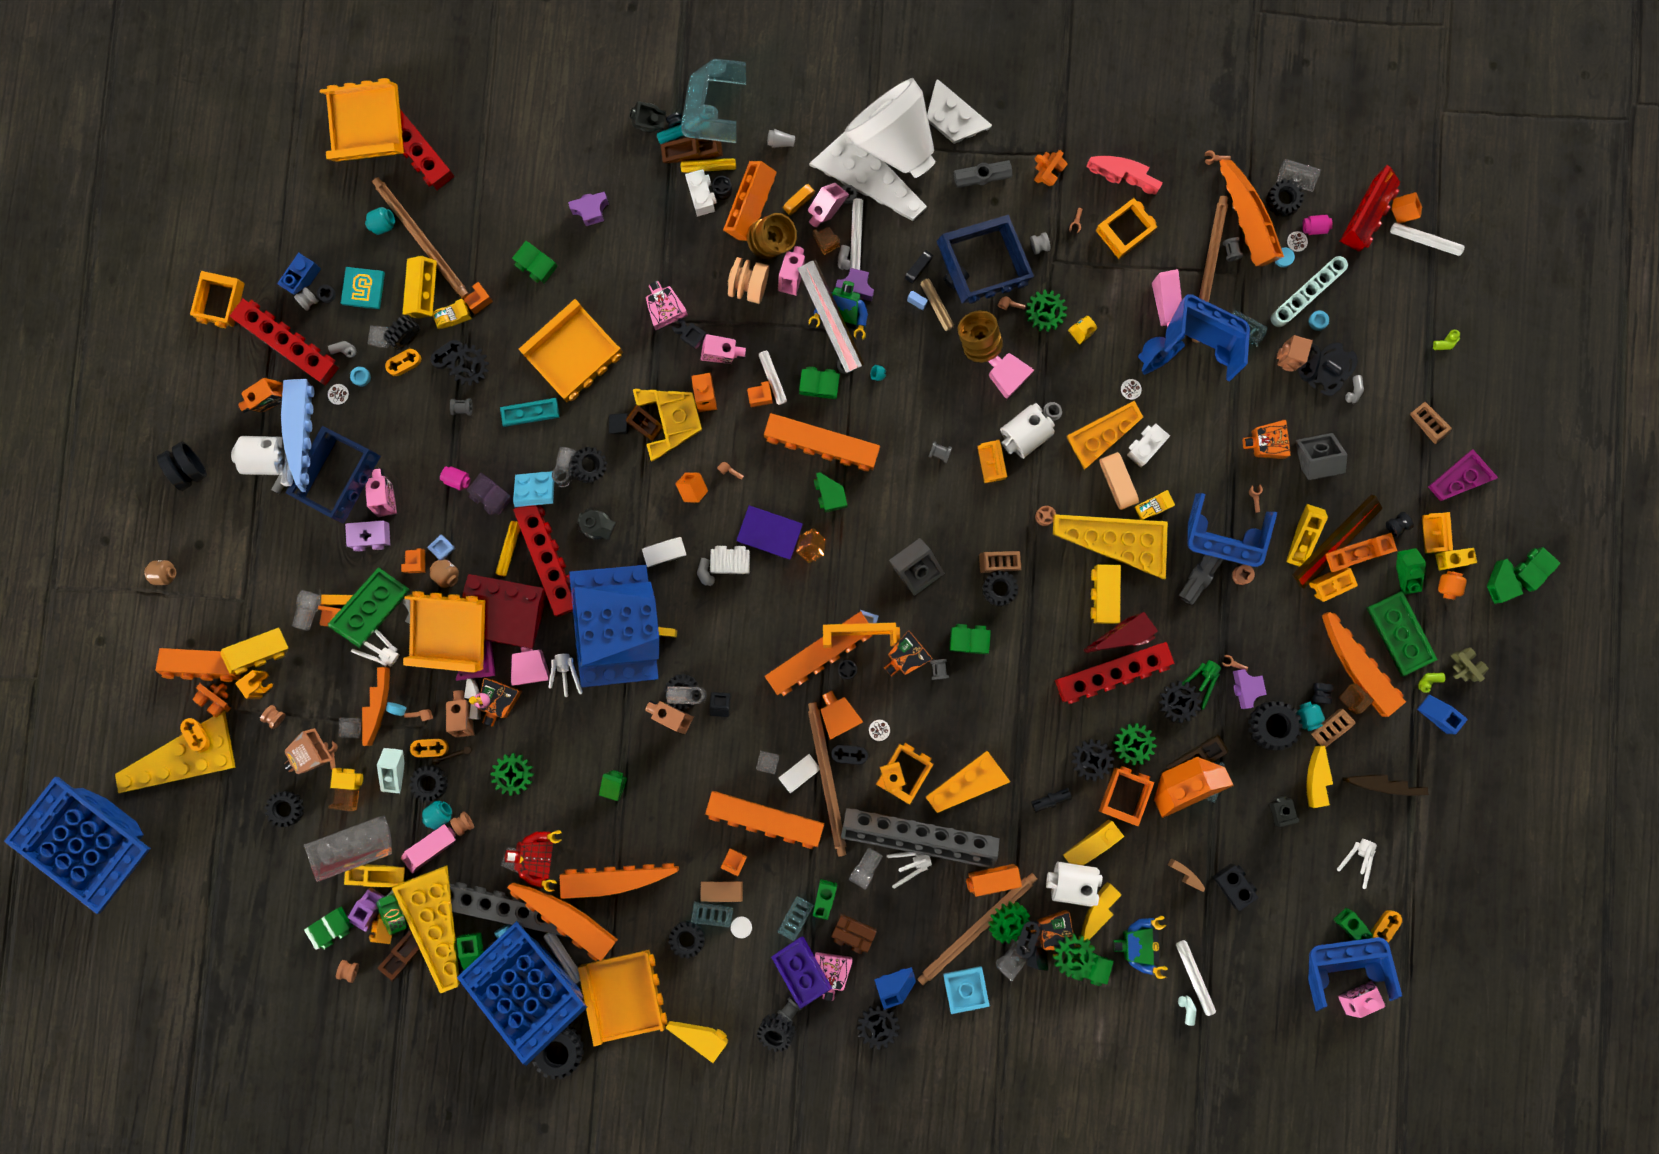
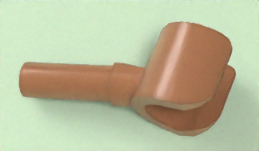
M1211 150L1205 152V156L1212 157V159L1205 160V163L1208 165L1214 161L1231 159V156L1215 155Z
M1078 208L1076 218L1074 219V222L1071 223V225L1069 226L1070 232L1072 230L1073 225L1078 226L1077 233H1079V231L1081 230V224L1079 222L1083 210L1082 208Z
M1007 296L1000 299L998 307L1007 310L1009 305L1020 309H1025L1026 306L1012 301Z
M722 462L717 467L723 475L729 471L741 480L744 477L733 470L726 462Z
M1261 485L1257 488L1258 493L1253 491V486L1249 490V495L1254 500L1255 513L1260 512L1259 495L1263 491Z
M1230 655L1224 656L1230 659V664L1221 663L1224 667L1233 666L1248 670L1247 666L1235 662Z
M429 709L404 714L405 718L420 716L422 722L433 719Z
M332 741L333 746L329 750L328 743L325 742L324 745L333 759L330 761L331 769L336 768L334 752L337 751L338 746Z

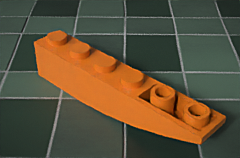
M1220 160V170L1226 179L1227 190L1233 199L1232 205L1235 211H1237L1238 222L1244 231L1245 242L1251 251L1252 262L1255 266H1266L1283 258L1284 255L1273 223L1256 190L1232 160Z
M1324 613L1322 618L1328 636L1346 672L1382 717H1389L1406 703L1402 698L1404 695L1399 689L1391 685V680L1385 673H1381L1377 668V662L1365 654V648L1360 643L1355 642L1351 631L1340 624V618L1335 613Z
M674 863L662 864V867L655 868L654 864L643 865V868L635 869V865L623 866L622 870H616V867H604V871H596V868H585L584 872H577V869H566L565 873L560 874V898L599 897L630 891L657 882L678 872L679 866H674Z
M512 883L507 887L511 890L510 894L518 900L521 898L525 901V906L533 912H539L542 915V920L548 924H554L557 927L556 930L561 935H568L573 939L572 943L580 949L583 947L588 951V956L595 961H602L618 940L588 915L550 894L517 883Z

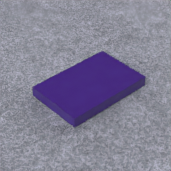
M749 505L736 541L791 560L803 524Z
M803 936L771 957L799 1009L804 1008L833 989Z

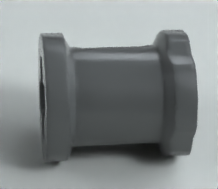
M1239 237L1230 238L1223 242V246L1226 247L1227 261H1235L1243 257L1239 247Z
M471 398L467 400H450L451 415H472L473 405Z
M934 441L929 457H935L947 463L952 447L949 446L947 448Z
M947 659L930 661L933 667L932 680L949 678L946 672Z
M789 997L787 1004L777 1013L782 1015L781 1018L783 1019L787 1017V1022H792L795 1014L802 1009H799L795 999Z

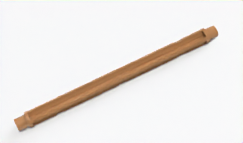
M379 177L375 178L372 181L376 187L375 189L428 257L437 261L436 267L462 299L467 297L469 293L465 289L466 287L386 184Z
M1220 196L1214 218L1199 298L1206 302H1209L1228 208L1227 196ZM1192 338V342L1200 343L1199 341Z
M816 702L809 703L808 713L834 846L837 849L838 857L845 856L846 842L845 839L841 838L842 822L820 710L817 708Z
M1031 873L1027 878H1023L1021 880L1022 887L1010 890L944 951L937 960L931 963L922 972L923 974L917 978L922 985L927 981H931L947 964L968 947L979 934L990 926L988 922L993 920L991 914L997 913L995 909L998 908L1000 910L1002 908L1001 904L1008 906L1009 901L1014 904L1038 880L1036 876Z

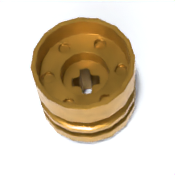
M773 213L754 222L749 227L747 233V243L750 250L761 259H771L791 250L797 239V230L794 223L788 216L782 213Z
M974 311L965 315L960 321L958 334L968 359L974 362H987L997 357L1002 350L1003 340L997 319L993 314L988 311Z

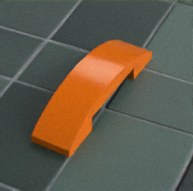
M1388 533L1334 550L1325 555L1331 572H1335L1351 565L1395 552L1397 548L1392 533Z

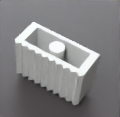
M715 546V549H711V574L750 573V551L746 550L745 546H734V550L727 549V546Z

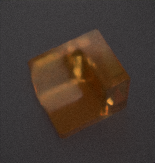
M826 227L819 232L816 229L813 230V237L823 255L840 247V240L837 234H833L830 227Z
M813 528L799 536L797 553L810 563L824 555L826 540Z
M1351 684L1338 697L1354 714H1361L1374 701L1358 684Z
M336 788L333 804H329L328 808L345 811L357 810L359 791Z

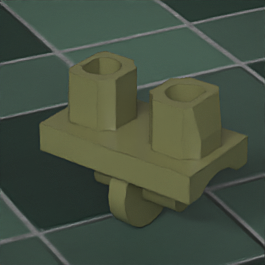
M1471 647L1454 652L1451 655L1456 662L1452 666L1456 670L1453 677L1455 679L1462 677L1465 682L1469 679L1472 682H1481L1485 679L1483 675L1489 668L1482 661L1475 665L1470 661L1476 656L1475 651Z

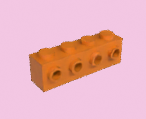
M749 161L723 230L738 240L747 241L749 227L760 219L769 191L774 183L777 172L764 162Z
M159 648L155 671L166 679H174V676H178L186 680H193L194 677L205 681H213V678L224 682H232L233 679L240 680L241 675H236V673L229 674L220 654L221 651Z

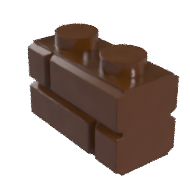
M840 914L831 937L835 938V943L844 946L846 943L852 946L851 950L862 954L863 951L868 953L877 930L844 914Z

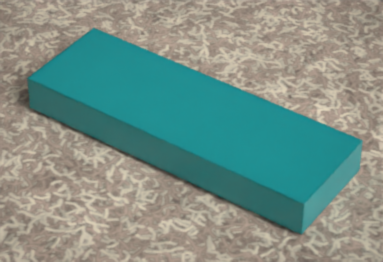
M557 398L500 407L504 427L560 418Z

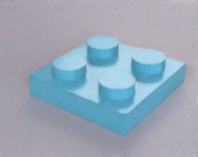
M554 472L515 475L514 507L553 504Z
M981 966L943 974L951 1014L990 1007Z

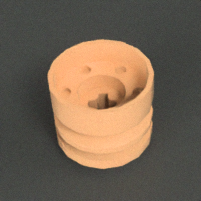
M737 257L729 274L728 296L734 297L737 291V298L741 299L744 292H747V301L760 304L768 280L769 265L756 262L752 270L750 269V260H746L743 266V258Z

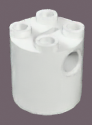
M1037 403L1028 406L1000 429L1005 439L1001 443L1008 453L1012 454L1015 452L1021 458H1025L1054 435V422L1049 417L1045 418L1042 414V409Z
M239 437L231 452L232 461L236 464L238 472L244 475H282L286 454L283 437Z
M1057 861L1054 873L1048 872L1046 888H1052L1051 896L1053 901L1090 907L1093 905L1097 906L1099 902L1097 888L1101 887L1102 875H1099L1100 871L1096 867Z

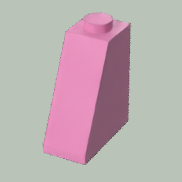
M1178 269L1161 272L1152 282L1161 326L1167 325L1168 327L1182 300Z
M444 824L407 849L401 859L413 874L451 846L456 840L454 838L456 835L450 827L447 828Z

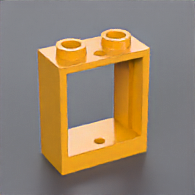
M1135 198L1131 199L1100 223L1096 229V232L1118 259L1149 237L1157 228L1155 219L1152 216H1148L1144 211L1143 204L1136 201ZM1131 208L1147 229L1125 246L1109 227V224Z
M201 271L190 315L202 324L212 322L215 323V326L226 328L227 326L234 327L235 320L229 317V315L241 301L245 284L237 278ZM211 284L232 289L225 318L204 314Z
M904 743V745H898L888 764L894 763L900 752L903 751L926 765L909 794L902 790L891 793L910 804L932 768L933 763L930 762L932 758L923 753L919 756L913 752L915 748ZM881 774L876 785L886 790Z

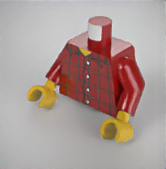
M560 830L552 833L534 832L524 837L522 842L517 843L516 851L506 850L505 862L515 863L514 870L519 872V877L528 884L540 888L544 887L548 892L555 891L549 888V883L557 884L555 880L546 881V879H549L553 843L562 841V839L557 840L555 834L562 832Z

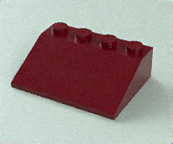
M468 574L462 598L466 599V596H477L478 600H485L484 640L533 649L547 598L545 590L541 587Z
M1141 612L1126 618L1083 649V651L1088 653L1147 644L1155 638L1154 634L1158 630L1145 612Z

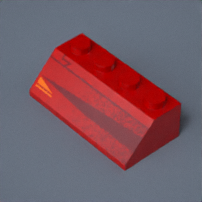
M1386 165L1374 177L1340 239V242L1358 252L1364 247H1369L1373 240L1371 235L1381 226L1382 222L1380 219L1382 215L1385 216L1391 207L1388 205L1391 199L1394 200L1399 192L1397 188L1400 181L1390 166Z

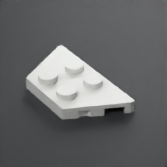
M937 79L927 113L928 121L933 127L954 144L962 141L964 138H970L979 132L991 129L992 124Z

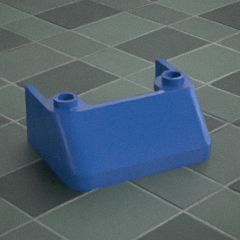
M1186 295L1181 300L1166 329L1164 351L1168 352L1187 335L1214 348L1217 361L1227 366L1226 380H1232L1248 364L1250 335L1248 323L1242 318L1194 295Z
M1195 494L1188 521L1187 543L1189 549L1193 552L1252 567L1262 565L1267 554L1277 512H1266L1262 529L1253 528L1247 530L1243 541L1206 532L1208 521L1205 516L1200 514L1205 494Z
M1377 937L1318 945L1311 949L1309 953L1308 981L1315 1010L1320 1011L1327 1007L1323 989L1329 984L1328 973L1365 968L1370 980L1385 982L1389 1001L1402 997L1388 942L1383 938Z

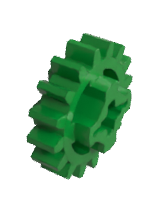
M1043 290L1042 295L1036 292L1035 297L1031 296L1029 299L1031 303L1026 305L1029 310L1025 314L1030 315L1027 321L1034 322L1033 328L1038 325L1039 331L1043 327L1046 328L1047 332L1050 331L1051 327L1056 330L1057 324L1062 325V319H1065L1067 314L1063 313L1067 310V307L1062 306L1065 299L1059 300L1060 294L1054 296L1053 290H1051L1050 294ZM1037 303L1039 309L1034 312V306ZM1044 308H1045V310H1048V309H1049V310H1050L1049 314H1048V312H1042L1043 309H1044ZM1058 309V317L1055 318L1054 312Z
M1134 723L1132 728L1130 724H1126V730L1120 728L1121 734H1115L1118 741H1113V744L1118 745V747L1114 749V752H1120L1118 758L1124 757V763H1128L1131 760V765H1136V761L1142 765L1143 759L1149 761L1148 755L1155 754L1151 749L1157 747V745L1152 744V741L1156 738L1150 737L1152 731H1145V725L1139 728L1138 723ZM1135 731L1140 732L1144 735V737H1138ZM1127 735L1126 742L1122 744L1124 737ZM1134 741L1141 742L1138 745H1136V748L1128 747L1131 744H1133ZM1147 745L1146 751L1143 753L1142 750ZM1125 751H1131L1135 757L1127 755Z
M511 753L510 758L505 754L504 760L498 758L497 762L499 765H493L492 767L496 771L490 774L495 776L492 783L498 784L495 789L502 788V794H506L509 791V796H513L514 791L518 795L521 794V788L526 791L528 789L526 784H532L529 777L534 776L529 771L533 766H527L529 759L523 761V755H519L516 758L515 753ZM507 762H509L507 768L505 770H501L502 767ZM518 763L523 767L524 771L518 767ZM513 770V773H516V777L512 778V776H509V772ZM501 778L507 782V786L502 782ZM521 778H524L523 782L516 787L517 782Z
M1011 901L1008 902V906L1001 904L1002 908L1000 910L996 908L995 911L997 913L991 914L993 920L988 922L991 926L989 931L992 933V936L1001 943L1006 941L1010 944L1011 939H1014L1016 942L1017 937L1021 935L1024 924L1030 922L1028 920L1030 915L1023 905H1020L1018 902L1013 904Z
M1073 933L1070 939L1065 935V941L1058 940L1060 946H1054V950L1057 952V954H1053V958L1057 959L1054 964L1056 967L1061 966L1059 971L1061 973L1066 971L1067 977H1070L1071 973L1075 979H1077L1079 973L1085 977L1084 971L1091 972L1092 970L1089 966L1096 965L1092 958L1097 957L1092 952L1095 950V947L1090 945L1089 939L1084 941V937L1081 934L1076 938V935ZM1077 943L1076 946H1069L1070 944ZM1087 950V960L1085 961L1084 954ZM1063 951L1065 952V958L1063 959L1064 961H1062ZM1069 951H1071L1074 954H1077L1080 961L1077 958H1072Z

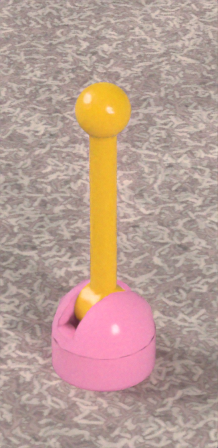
M478 693L475 697L469 698V703L483 709L489 705L490 698L485 693Z

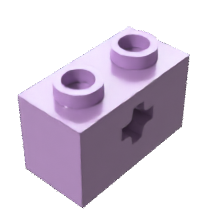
M386 521L345 524L346 544L353 551H365L366 547H372L373 550H382L384 546H390L389 523ZM371 534V537H368V540L365 539V536Z

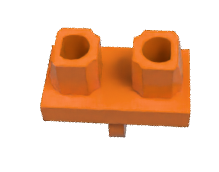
M1058 150L1057 153L1052 152L1051 155L1045 152L1043 156L1037 155L1035 157V161L1038 163L1035 169L1039 172L1034 181L1037 183L1043 182L1048 186L1054 185L1058 177L1052 173V170L1055 168L1058 172H1062L1068 164L1062 158L1064 153L1061 150Z
M222 683L219 686L212 684L210 688L214 691L213 693L199 684L196 687L198 692L192 699L196 704L203 707L208 700L212 701L213 703L207 711L216 718L223 711L229 712L231 707L220 698L221 696L224 699L229 697V694L225 692L227 689L225 684Z

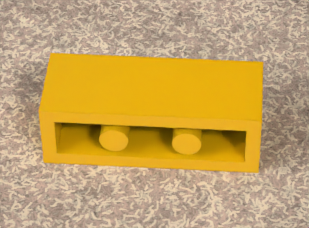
M424 256L407 259L403 315H409L417 319L433 315L436 260Z
M1096 565L1091 571V580L1094 581V588L1091 589V600H1094V607H1091V619H1094V623L1118 624L1120 623L1121 565Z
M276 628L223 648L220 654L229 674L236 673V675L246 672L248 667L253 665L260 667L267 663L266 660L272 658L277 660L284 657L288 646L280 629Z

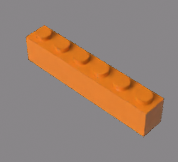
M770 413L764 432V438L769 443L777 445L780 442L785 444L786 448L792 450L800 448L809 455L817 453L822 455L821 458L830 461L834 458L840 460V463L843 465L851 466V464L858 466V469L869 472V469H874L880 445Z
M860 611L842 624H866L869 622ZM872 635L831 636V648L823 647L822 637L765 675V678L777 695L782 694V696H785L792 691L791 687L798 683L800 686L808 680L807 676L813 672L816 675L825 669L823 667L824 664L827 662L834 663L841 658L839 656L840 653L843 651L849 653L856 648L855 643L860 640L865 642Z
M716 791L711 792L705 813L709 815L708 819L720 822V819L728 821L727 824L730 826L738 827L740 824L747 826L746 830L755 833L758 830L764 831L765 836L776 838V835L784 837L783 841L793 844L795 841L802 842V846L813 849L814 846L818 847L824 827L822 822Z

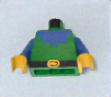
M844 281L842 289L836 287L831 294L846 326L855 329V339L858 332H863L862 340H864L866 337L864 328H866L867 309L864 302L860 300L861 295L853 292L854 283ZM815 308L814 316L809 319L808 323L810 325L811 320L816 319L818 321L817 328L820 325V316Z
M1159 916L1155 920L1154 918L1138 919L1129 925L1128 930L1123 931V940H1113V951L1124 952V959L1129 961L1130 966L1140 972L1156 975L1159 979L1167 978L1161 975L1160 970H1168V968L1165 966L1157 967L1159 966L1158 930L1166 927V925H1160L1158 920L1165 918L1164 916Z

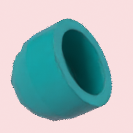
M874 365L870 373L871 379L876 381L883 380L886 377V374H884L886 370L882 366Z

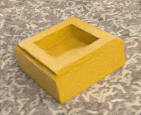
M658 627L659 636L677 637L676 629Z

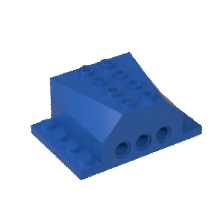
M647 565L569 572L581 688L657 680L659 631L655 596L651 582H648Z
M59 777L53 778L4 841L96 914H100L151 849L140 841L144 835L134 819L108 799L84 788L73 789Z
M517 921L457 977L522 1064L526 1066L587 1008L586 1004L582 1001L583 995L580 988L559 962L538 941L530 937Z

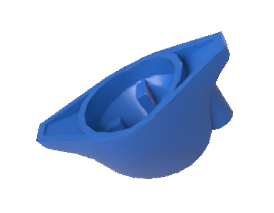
M1154 337L1148 340L1143 347V352L1138 355V358L1144 363L1142 373L1145 375L1162 367L1185 346V343L1183 341L1177 342L1166 352L1164 351V337Z

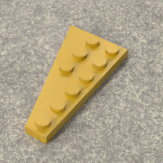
M1070 515L1053 516V535L1161 579H1166L1168 522Z
M225 711L217 718L213 716L201 723L210 741L208 750L203 753L193 751L182 734L116 773L118 793L236 768ZM196 738V740L198 741V745L196 746L200 747L202 741Z
M444 866L397 884L392 888L440 993L460 985V981L457 978L459 976L448 866Z

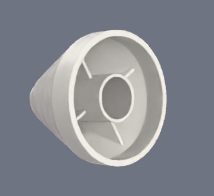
M913 78L903 81L883 94L864 109L845 129L846 134L854 145L903 173L910 171L914 178L924 174L936 162L931 156L934 152V146L923 92Z

